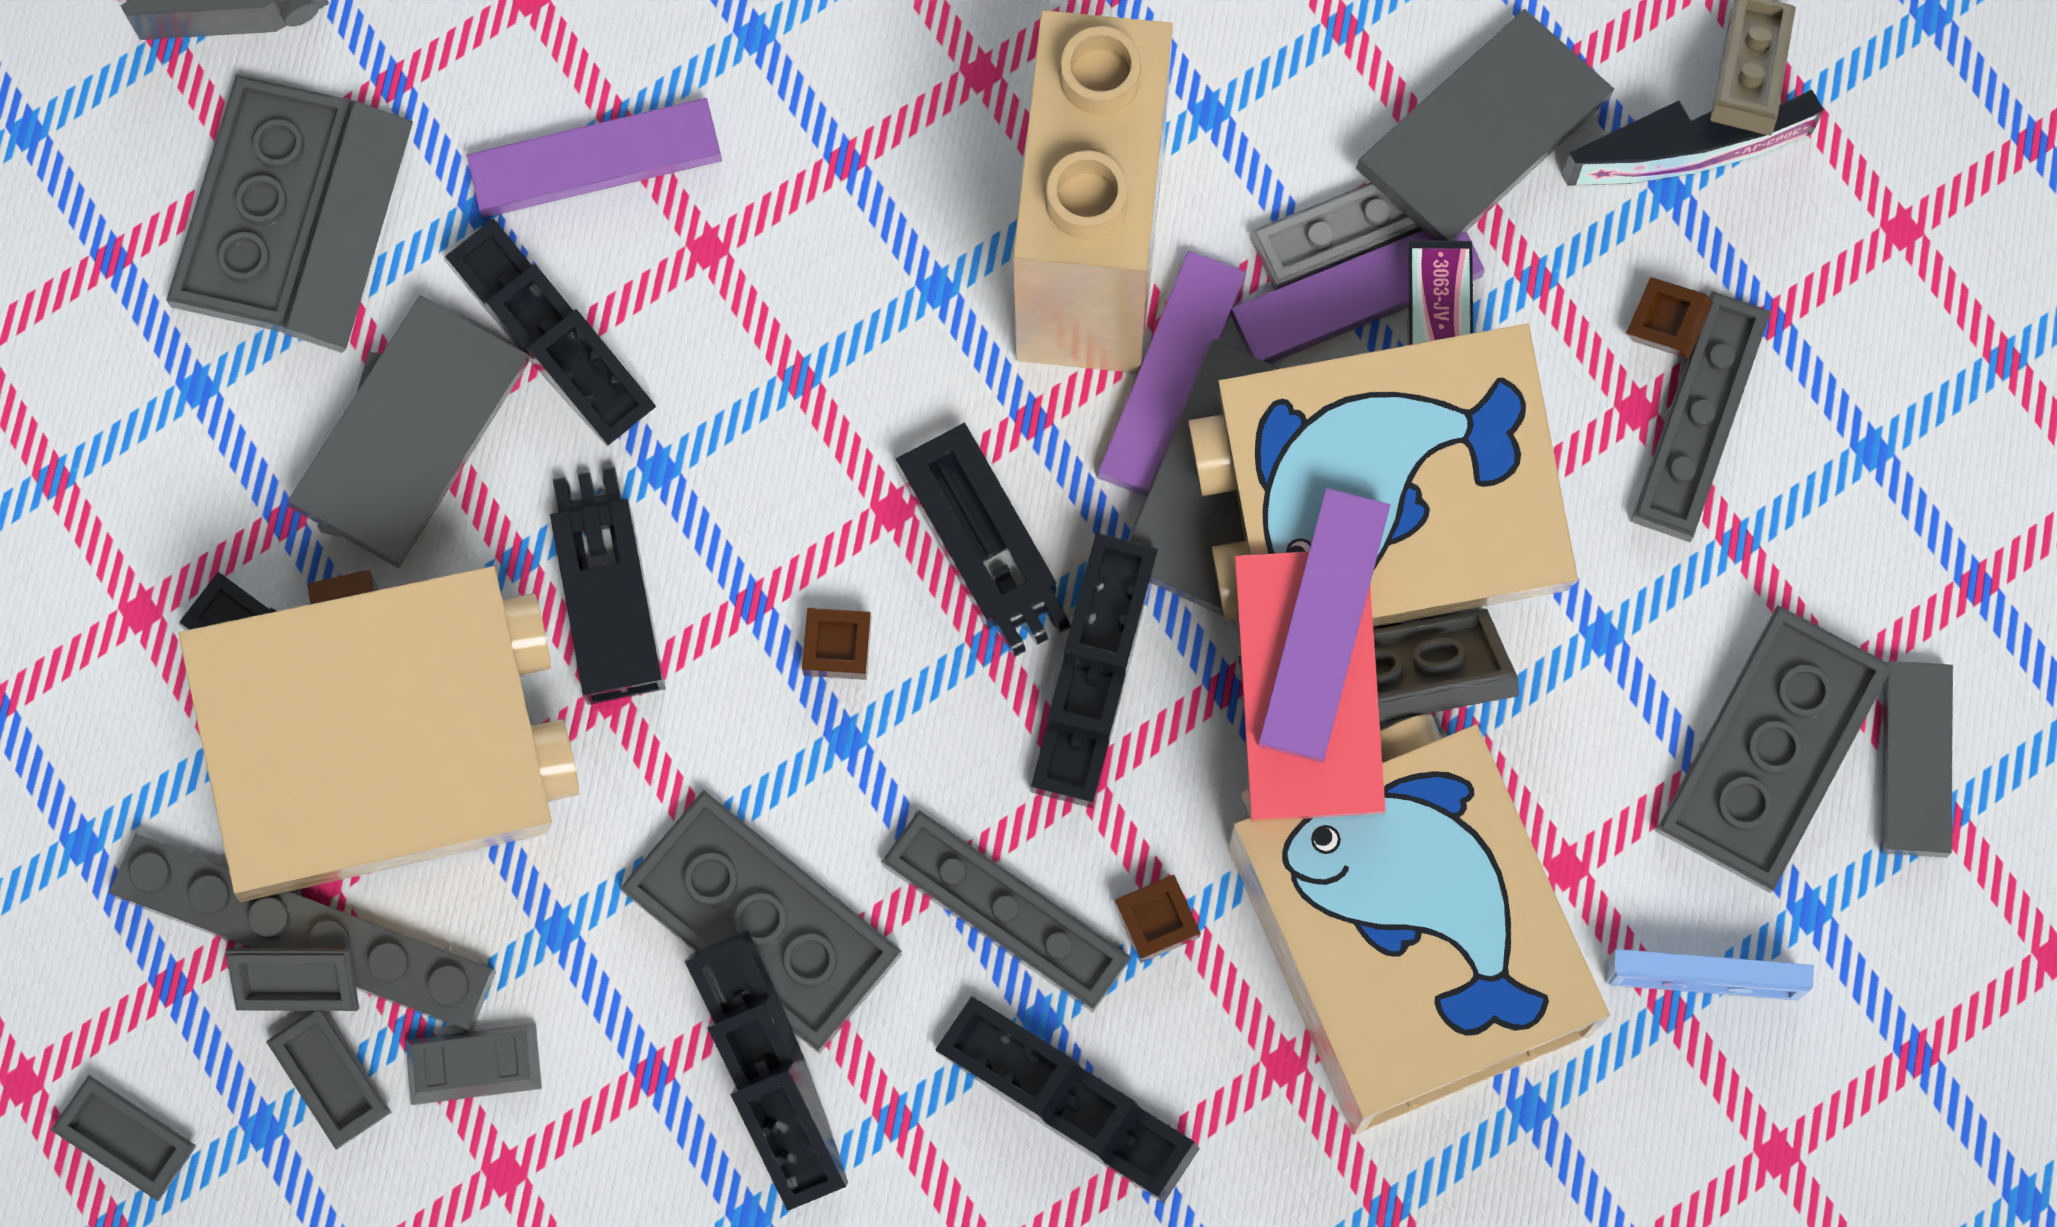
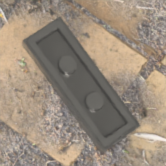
M1888 661L1887 663L1893 665V668L1884 683L1882 854L1947 858L1952 853L1953 665Z

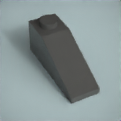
M130 0L120 6L139 40L277 32L286 26L294 27L308 22L318 13L320 8L328 5L329 2L328 0Z

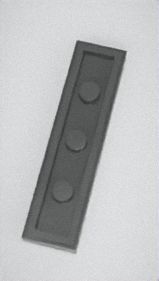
M355 100L351 104L283 334L340 353L347 349L413 121Z
M1711 291L1709 295L1713 302L1690 358L1686 360L1630 521L1687 542H1691L1695 535L1771 313L1769 310Z
M918 810L881 861L882 866L1093 1013L1131 961V956L920 810Z

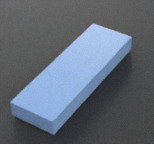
M1615 949L1606 960L1605 983H1609V986L1798 1001L1813 988L1814 965Z

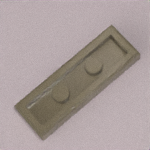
M1773 0L1733 1L1710 121L1769 136L1772 135L1777 121L1796 10L1794 5Z

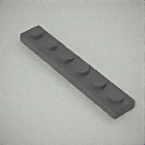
M136 833L109 891V894L114 898L246 948H350L356 990L467 1032L472 1031L496 974L493 968L292 892H284L239 903L234 894L228 868Z

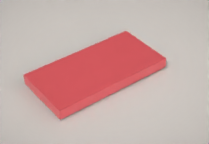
M1309 552L1235 556L1251 822L1385 814L1386 812L1370 586L1324 763L1259 747L1260 737Z

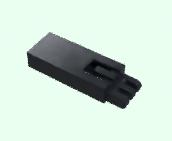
M965 422L895 459L897 471L984 626L988 630L996 625L1014 657L1026 652L1024 641L1016 631V628L1025 625L1036 645L1049 639L1038 618L1040 615L1047 613L1052 626L1058 633L1070 628V622L1054 595L1056 594V581ZM1008 550L1026 583L1017 587L1006 564L993 571V578L1003 593L1001 595L983 562Z
M616 467L603 469L602 480L607 493L597 495L595 494L591 472L579 473L578 480L582 498L572 500L571 489L566 476L553 479L559 513L550 514L581 688L586 703L592 705L666 690L633 511L629 500H622ZM610 529L616 563L588 568L582 534L586 533L590 555L596 556L607 553L602 530Z

